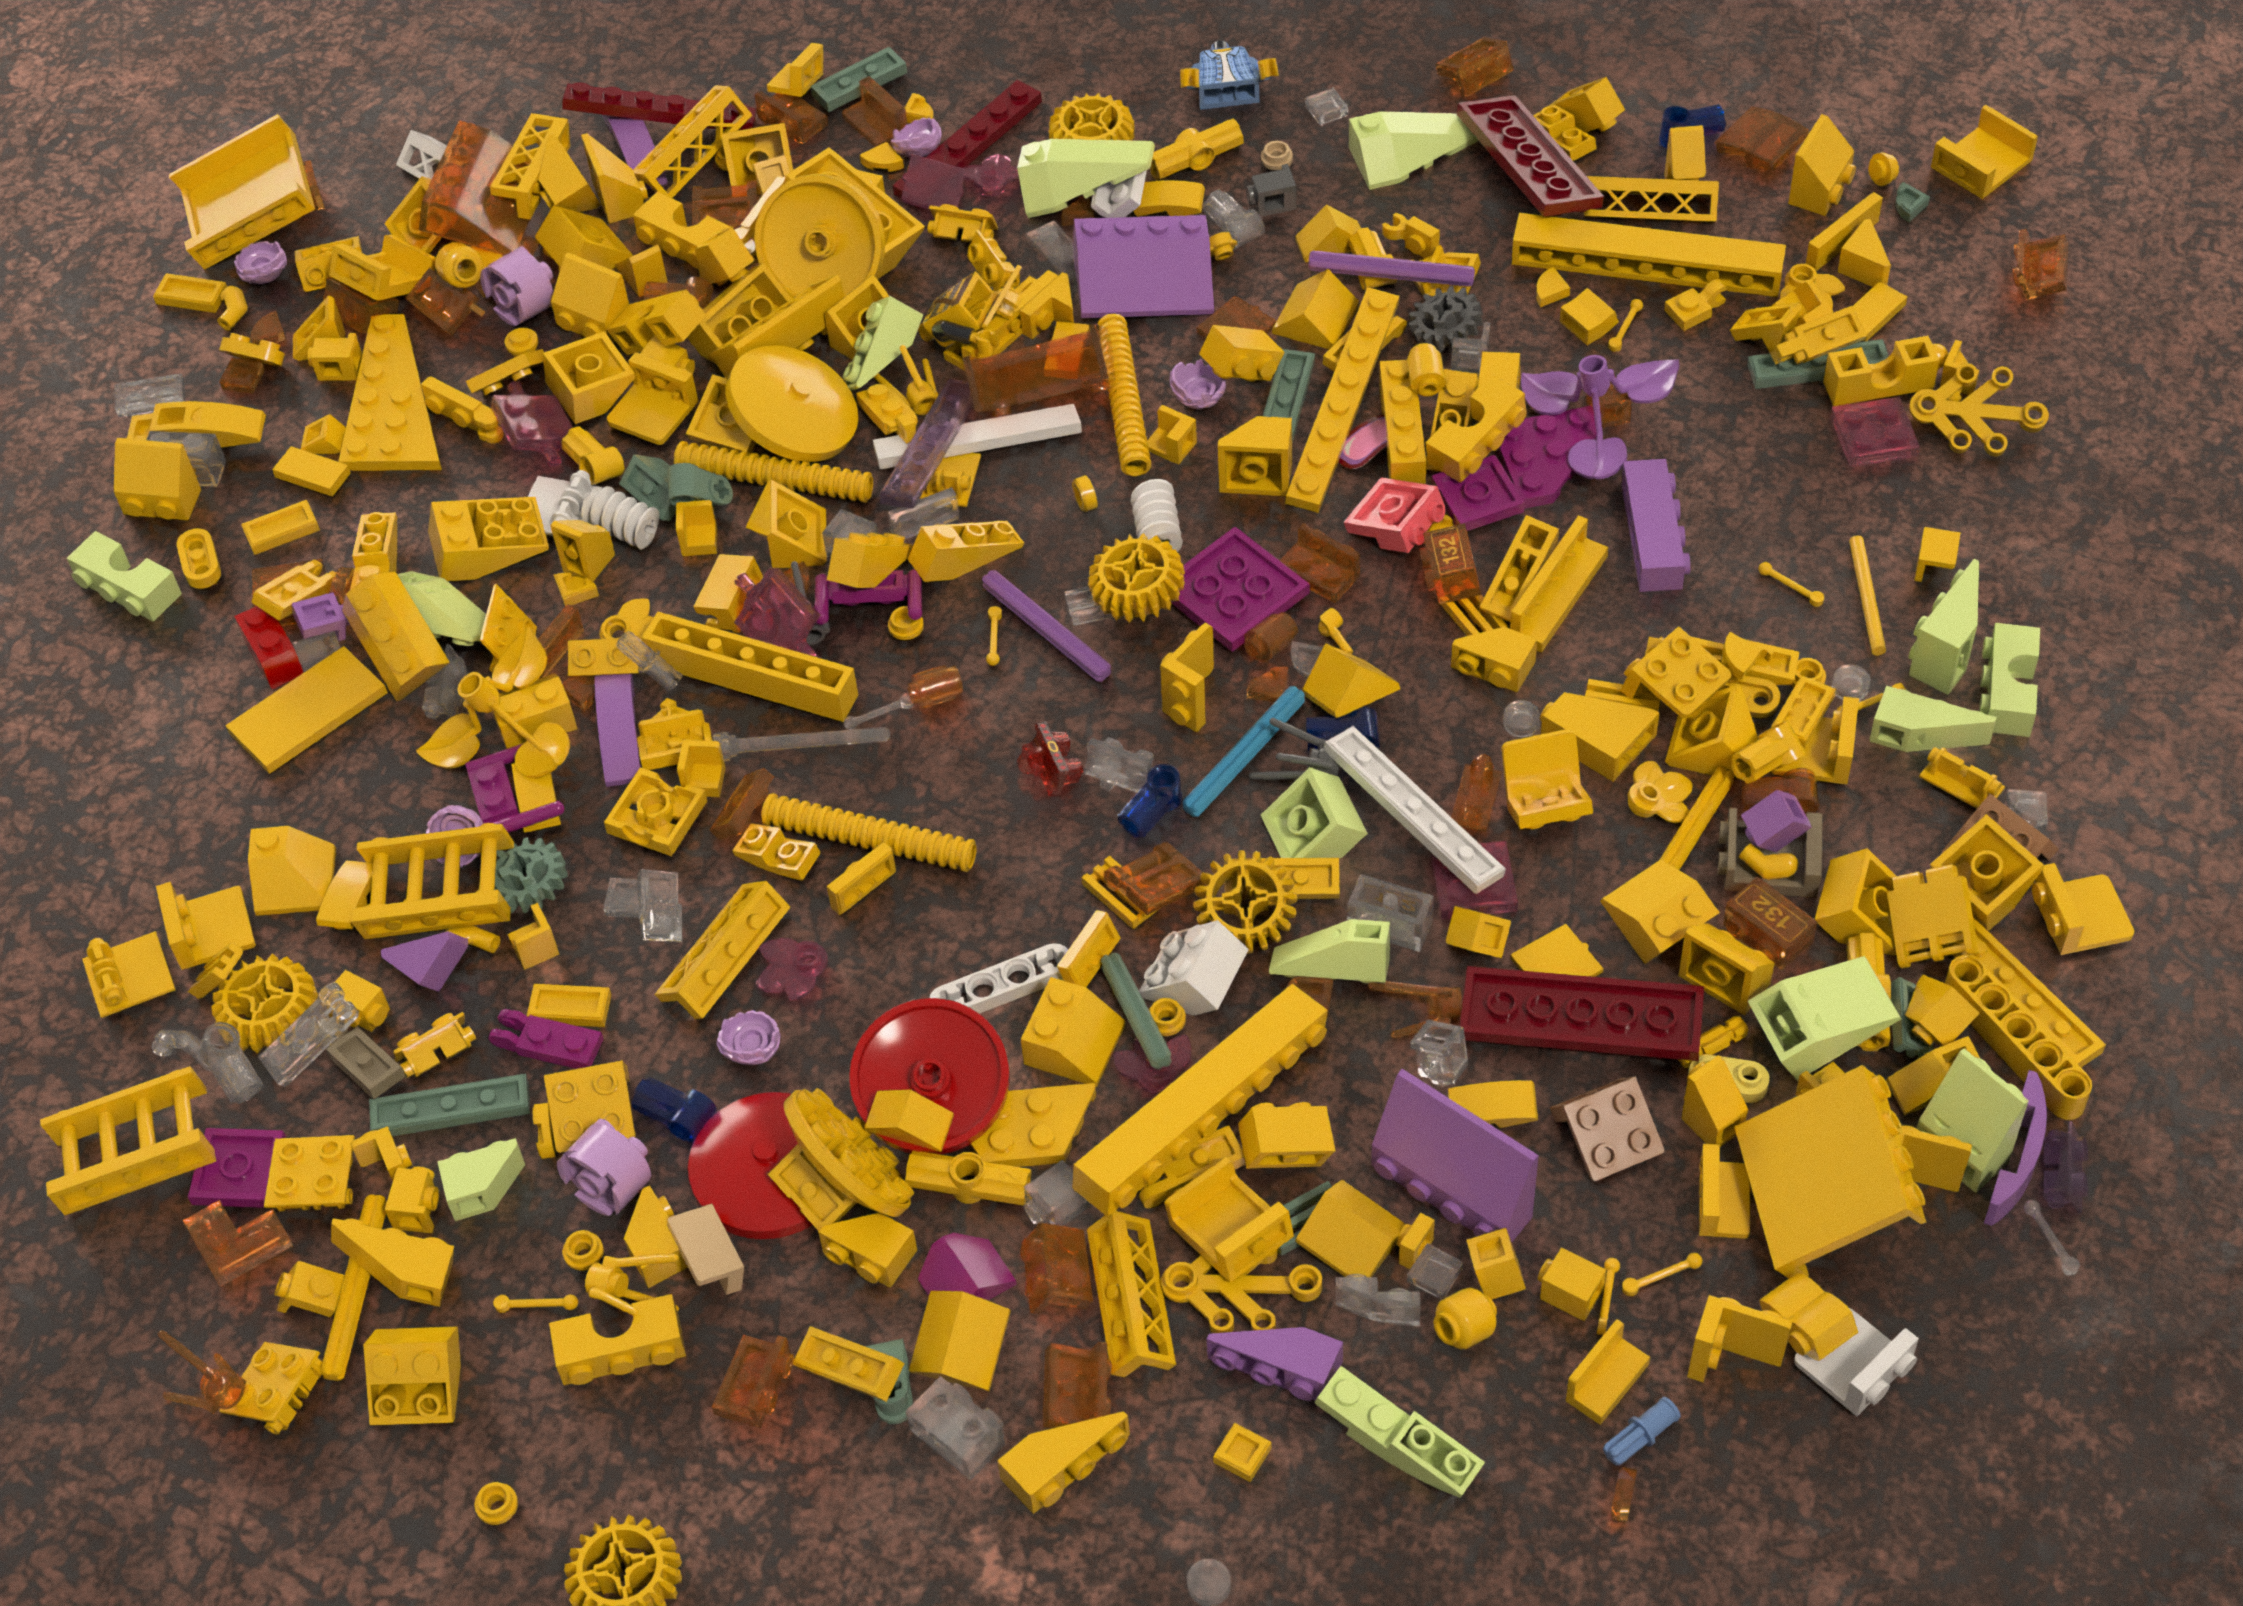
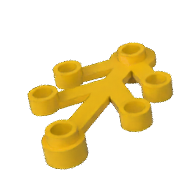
M1964 363L1957 368L1955 376L1936 391L1922 389L1913 395L1909 404V410L1913 418L1921 423H1933L1949 441V447L1953 452H1966L1971 445L1972 437L1965 430H1957L1946 415L1960 417L1984 444L1987 454L1993 457L2002 455L2006 450L2008 442L2003 434L1994 433L1982 419L2019 422L2023 430L2035 433L2045 427L2049 418L2047 408L2039 402H2029L2024 407L1982 404L1999 390H2005L2011 385L2013 373L2008 367L2004 366L1997 367L1986 383L1961 402L1948 401L1947 399L1961 387H1969L1976 381L1978 375L1976 367L1970 363ZM1969 371L1972 374V378L1965 380L1960 376V372ZM2004 374L2007 376L2008 381L2000 383L1996 380L1995 376ZM1926 400L1931 401L1934 404V408L1931 410L1924 409L1921 403ZM2036 410L2040 413L2041 418L2032 419L2028 412ZM1956 437H1963L1967 444L1965 446H1958L1955 444L1954 439ZM1998 440L2001 442L2002 448L1998 450L1993 449L1990 446V441Z
M1276 1249L1231 1283L1221 1274L1205 1275L1213 1266L1202 1256H1199L1191 1264L1176 1262L1164 1271L1161 1277V1288L1168 1299L1178 1303H1191L1209 1321V1328L1212 1333L1233 1332L1234 1316L1229 1310L1219 1308L1204 1292H1218L1223 1295L1251 1322L1252 1331L1276 1329L1274 1314L1267 1309H1262L1246 1293L1292 1294L1299 1301L1309 1302L1315 1300L1321 1294L1322 1275L1316 1267L1308 1264L1295 1267L1289 1276L1248 1275L1259 1264L1274 1262L1278 1256V1249ZM1179 1281H1185L1189 1284L1186 1287L1175 1286ZM1302 1284H1310L1313 1288L1301 1290L1298 1287ZM1218 1319H1226L1229 1322L1223 1327L1215 1325V1321ZM1259 1320H1267L1271 1323L1264 1328L1256 1325Z

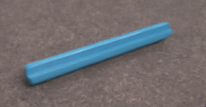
M1290 686L1183 800V810L1192 817H1198L1279 730V728L1270 724V719L1275 718L1286 723L1305 702L1304 692L1295 686Z

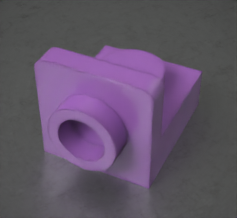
M334 592L292 603V613L304 639L334 631L338 641L346 639V626L350 625L342 612L343 605L339 606Z

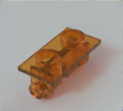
M1479 754L1477 758L1472 760L1471 765L1465 764L1451 818L1463 828L1487 831L1502 771L1494 770V765L1489 755Z

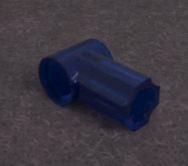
M1720 104L1694 110H1688L1682 106L1666 108L1662 117L1659 135L1660 144L1665 148L1668 147L1670 128L1703 125L1704 136L1725 131L1726 120L1724 110Z
M1363 706L1337 719L1334 716L1306 718V732L1320 739L1329 740L1354 726L1377 749L1380 747L1378 715L1370 707ZM1307 742L1308 750L1311 748L1318 749L1317 746Z
M1159 764L1150 769L1145 785L1117 815L1118 822L1127 833L1135 838H1144L1166 812L1172 811L1180 805L1182 801V788L1179 771L1170 764Z
M651 1077L641 1080L635 1089L631 1102L633 1110L664 1123L676 1137L690 1143L694 1142L705 1124L717 1111L714 1102L705 1094L694 1089H689L684 1093Z

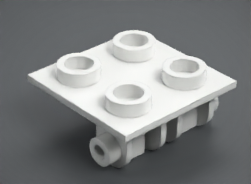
M579 470L577 473L572 474L570 481L538 476L528 497H536L545 534L553 536L550 526L553 521L582 520L581 507L584 499L589 493L594 490L600 491L602 487L591 485L590 475L586 471Z

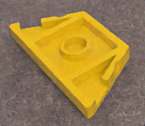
M1095 1083L1008 1091L1006 1102L996 1121L980 1138L969 1145L972 1146L975 1154H978L984 1162L1014 1167L1065 1163L1072 1149V1140L1079 1134L1082 1128L1087 1108L1090 1102H1094L1096 1098Z

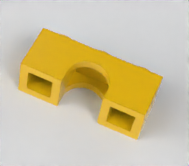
M658 191L633 214L636 234L642 242L653 246L658 244L659 248L668 255L678 257L697 269L699 268L695 248L718 231L731 227L708 215L697 225L687 227L683 204Z
M685 289L629 304L606 330L625 354L630 355L635 352H641L654 334L664 346L683 342L707 315L699 306L698 300Z
M1929 336L1895 341L1891 355L1875 364L1868 363L1862 347L1831 352L1827 356L1823 383L1833 406L1914 393L1922 389H1934L1940 360Z
M1493 374L1470 396L1471 415L1479 423L1474 426L1463 427L1447 420L1426 441L1428 464L1460 483L1470 473L1473 474L1479 469L1483 459L1492 450L1495 451L1501 446L1505 436L1514 427H1519L1527 414L1525 393Z
M669 1294L631 1303L632 1306L639 1310V1314L633 1316L632 1325L624 1334L614 1338H606L597 1333L590 1313L549 1323L556 1368L563 1385H582L589 1383L594 1378L610 1374L624 1375L632 1372L635 1368L652 1364L666 1365L677 1358L685 1357L686 1352L679 1314L673 1295Z

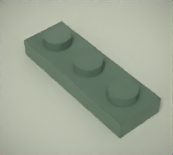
M887 47L811 85V94L830 112L906 74V62L890 47Z

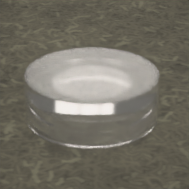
M1857 665L1839 667L1835 671L1832 680V687L1836 689L1835 695L1842 700L1844 696L1859 698V700L1863 699L1869 691L1870 675L1865 669Z
M1518 700L1511 702L1504 710L1503 726L1513 736H1531L1539 729L1540 710L1529 701Z
M1203 1559L1196 1562L1187 1574L1189 1595L1195 1602L1204 1606H1214L1223 1602L1231 1589V1578L1227 1567L1215 1559Z

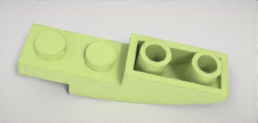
M1342 1366L1338 1368L1315 1401L1317 1406L1348 1427L1346 1435L1407 1474L1459 1498L1464 1494L1485 1463L1420 1414L1414 1411L1411 1416Z

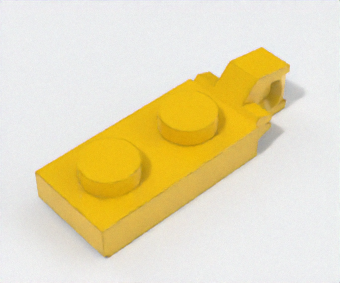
M1853 306L1794 327L1791 332L1783 336L1786 342L1776 345L1775 349L1770 351L1775 365L1794 358L1796 364L1803 361L1805 363L1863 341L1867 334Z
M887 383L872 385L867 390L856 393L858 406L885 435L896 432L906 444L919 440L916 434L915 426L918 423V418L915 412Z

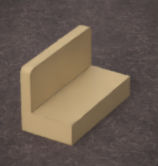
M713 1204L668 1218L667 1226L697 1285L702 1286L719 1280L726 1295L742 1289L744 1265Z

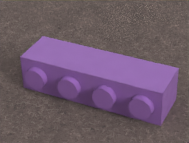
M1666 459L1624 461L1621 487L1639 592L1683 589L1684 575L1690 574L1689 553H1683L1682 547H1685L1684 526H1678L1677 520H1680L1679 499H1673L1672 495L1675 494L1676 489L1674 473H1668Z

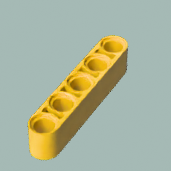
M1961 955L1952 960L1945 984L1952 986L1979 1012L1970 1025L2024 1083L2029 1070L2038 1073L2045 1095L2046 1107L2054 1115L2064 1120L2079 1118L2085 1110L2092 1090V1080L2088 1074L1980 960L1970 955ZM2065 1092L2072 1093V1094H2074L2075 1096H2071V1095H2069V1094H2067V1093H2065Z

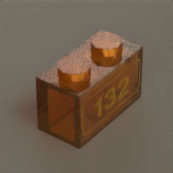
M1465 523L1424 532L1426 547L1419 548L1423 568H1431L1424 571L1428 591L1436 590L1439 604L1481 595Z
M1757 876L1726 903L1723 926L1726 927L1734 938L1742 939L1753 949L1764 953L1768 959L1775 962V966L1783 971L1813 944L1817 921Z

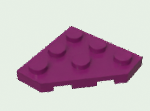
M1592 406L1566 410L1557 415H1540L1525 418L1519 427H1514L1505 436L1497 452L1504 470L1525 502V509L1554 503L1568 479L1571 480L1575 475L1568 462V453L1579 441L1585 439L1596 440Z

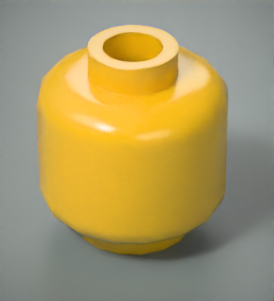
M452 242L444 245L439 250L435 259V267L443 281L457 288H468L480 280V273L483 270L484 264L481 255L475 249L461 242Z
M1471 1287L1461 1289L1439 1302L1433 1321L1434 1328L1438 1337L1445 1344L1460 1350L1467 1349L1489 1338L1494 1333L1497 1323V1309L1493 1300L1481 1291Z

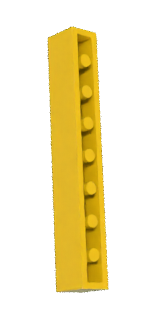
M1519 213L1513 238L1512 265L1544 269L1554 267L1556 270L1699 288H1705L1709 282L1720 279L1727 287L1725 291L1778 297L1786 245Z
M1291 984L1073 1165L1072 1189L1107 1217L1119 1207H1127L1139 1190L1148 1183L1154 1184L1158 1181L1165 1168L1175 1160L1180 1161L1184 1159L1197 1141L1203 1136L1205 1138L1211 1136L1223 1119L1229 1114H1237L1244 1107L1249 1097L1257 1091H1264L1271 1084L1274 1076L1284 1068L1286 1070L1290 1069L1297 1062L1300 1054L1310 1046L1316 1047L1323 1040L1327 1032L1325 1026L1328 1010L1294 984Z

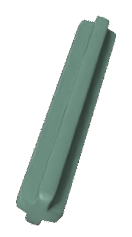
M1115 952L1110 955H1104L1101 958V969L1151 1066L1155 1069H1160L1163 1066L1168 1067L1172 1062L1170 1058L1171 1052L1121 956Z

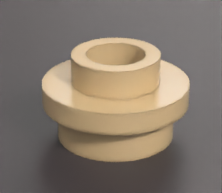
M1271 141L1265 145L1261 152L1262 164L1271 170H1282L1281 165L1288 164L1290 166L1293 161V153L1288 144L1283 141Z

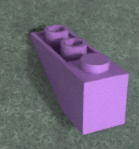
M1305 1327L1212 1333L1207 1337L1208 1359H1211L1214 1364L1222 1369L1239 1370L1251 1375L1255 1381L1263 1385L1270 1386L1275 1384L1288 1389L1299 1399L1310 1401L1317 1399L1342 1365L1343 1342Z

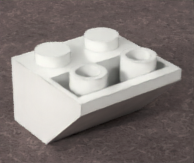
M1218 920L1195 925L1192 928L1177 932L1173 931L1162 940L1160 944L1161 951L1155 962L1146 970L1144 974L1145 981L1139 992L1143 998L1153 1002L1162 998L1174 999L1183 1007L1185 1013L1193 1016L1218 1010L1249 949Z

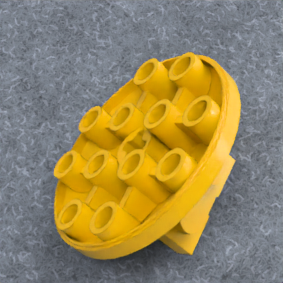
M818 1088L813 1092H809L806 1089L795 1090L784 1101V1111L798 1144L768 1175L788 1198H792L801 1208L800 1211L818 1231L823 1225L838 1222L856 1203L891 1217H899L909 1208L914 1191L903 1180L895 1167L899 1163L898 1158L887 1147L881 1146L879 1148L870 1138L873 1133L865 1130V1124L862 1119L855 1117L851 1120L836 1108L832 1100Z

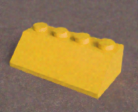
M830 147L785 176L784 183L809 174L833 175L855 185L869 198L879 214L885 235V254L880 272L876 277L877 279L897 266L924 231L925 226Z
M837 274L812 284L711 352L710 355L724 377L729 375L736 361L749 350L761 346L779 345L803 351L814 343L811 337L819 332L823 336L828 334L824 313L844 297L840 277Z

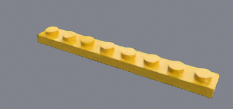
M1367 287L1289 486L1285 504L1319 513L1399 305L1400 296Z

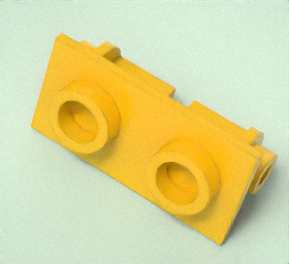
M942 204L940 207L929 206L935 220L929 221L927 231L929 234H933L934 238L956 240L958 230L960 229L963 230L961 240L971 243L976 230H979L984 238L989 237L990 239H993V230H998L993 215L986 210L972 209V211L959 210V208L950 204Z
M979 230L975 231L973 240L968 247L967 257L987 285L994 287V291H998L1001 287L1005 286L1015 268L1010 262H1005L1007 257L995 239L984 238ZM1018 273L1014 282L1012 283V288H1015L1019 285L1020 273Z
M638 637L568 641L569 677L639 674V666H644L645 664L644 652L639 651Z
M1934 747L1927 758L1930 762L1919 775L1923 780L1977 809L1989 794L1998 798L2005 789V786L1997 780L1996 775H1990L1973 765L1970 767L1966 766L1964 760L1947 752V749L1944 747L1941 749Z
M463 1012L456 1016H453L452 1013L445 1014L431 1024L433 1029L420 1036L417 1032L412 1033L397 1043L398 1048L393 1051L394 1060L398 1062L404 1058L405 1062L400 1064L407 1078L412 1075L418 1077L439 1065L440 1061L434 1053V1050L439 1047L446 1059L471 1047L470 1042L476 1040V1036L470 1026L461 1027V1025L465 1024Z

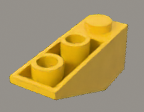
M1444 369L1446 384L1438 393L1431 436L1447 420L1463 427L1472 426L1473 418L1471 415L1470 396L1478 388L1479 380L1477 374ZM1426 457V470L1441 472L1432 465L1428 464V459Z
M1008 521L921 526L908 560L924 582L953 580L1022 548L1024 542Z
M850 532L849 538H835L827 580L855 588H875L909 557L913 545L904 543V536L892 533H884V535L867 533V535Z
M333 1218L331 1242L399 1298L440 1307L453 1264L454 1246L448 1245L445 1241L435 1237L422 1239L409 1236L396 1228H386L383 1230L367 1226L364 1222L357 1219L340 1220Z
M1123 1411L1029 1434L997 1460L1000 1479L1033 1514L1043 1506L1049 1507L1058 1501L1064 1489L1074 1480L1086 1478L1095 1468L1096 1462L1108 1452L1113 1454L1124 1446L1130 1435L1128 1415Z

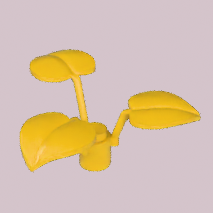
M529 627L515 639L502 655L493 670L492 679L489 676L484 678L478 672H471L461 679L457 691L465 700L463 706L467 708L469 715L461 713L445 721L423 746L416 749L423 759L435 766L446 769L464 765L473 758L480 747V741L476 735L481 732L482 728L476 711L484 713L495 711L527 740V742L519 747L515 755V767L522 775L528 778H538L554 771L558 765L564 762L570 750V740L567 732L559 724L545 722L536 729L532 736L499 706L500 698L497 689L510 692L513 686L518 689L527 688L542 675L546 668V651Z

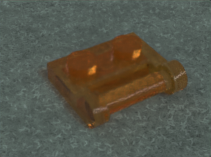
M757 180L747 181L745 185L704 189L703 186H694L692 188V226L700 223L708 215L733 227L734 230L742 227V222L760 199Z
M1168 842L1155 846L1153 852L1122 867L1115 865L1103 873L1104 881L1109 889L1112 891L1119 890L1146 915L1195 892L1196 886H1205L1200 879V875L1203 872Z

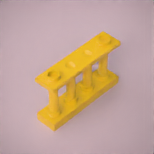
M485 823L479 827L389 839L378 837L372 841L358 842V852L367 863H373L370 904L366 907L352 908L351 923L364 939H373L510 921L511 907L500 891L495 890L497 851L513 849V839L502 824ZM481 853L479 890L475 893L458 895L460 856ZM445 858L443 895L437 898L422 899L424 860ZM409 862L406 900L399 903L386 904L388 865Z
M191 1066L172 1071L164 1076L40 1119L41 1127L56 1145H61L64 1176L46 1182L47 1196L64 1216L216 1162L215 1149L200 1129H194L190 1099L207 1094V1089ZM174 1105L178 1135L156 1143L153 1112ZM137 1118L140 1149L118 1156L115 1126ZM99 1132L102 1162L80 1170L77 1139Z

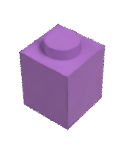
M1780 790L1774 791L1741 815L1747 826L1745 833L1750 842L1758 848H1764L1773 852L1779 851L1812 828L1796 796Z

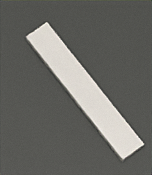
M1069 404L916 432L919 440L907 444L899 435L873 440V446L879 468L886 469L1082 433V428L1075 405Z
M1354 726L1325 742L1324 750L1475 894L1504 877L1506 868Z

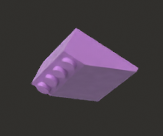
M1206 215L1074 219L1072 248L1081 318H1102L1108 314H1119L1123 317L1214 314L1210 241Z
M1401 1069L1396 1076L1372 1143L1371 1165L1376 1172L1387 1180H1395L1407 1188V1191L1415 1199L1421 1202L1427 1201L1439 1209L1447 1220L1455 1224H1462L1473 1231L1476 1237L1506 1228L1511 1242H1513L1533 1217L1539 1155L1404 1069Z

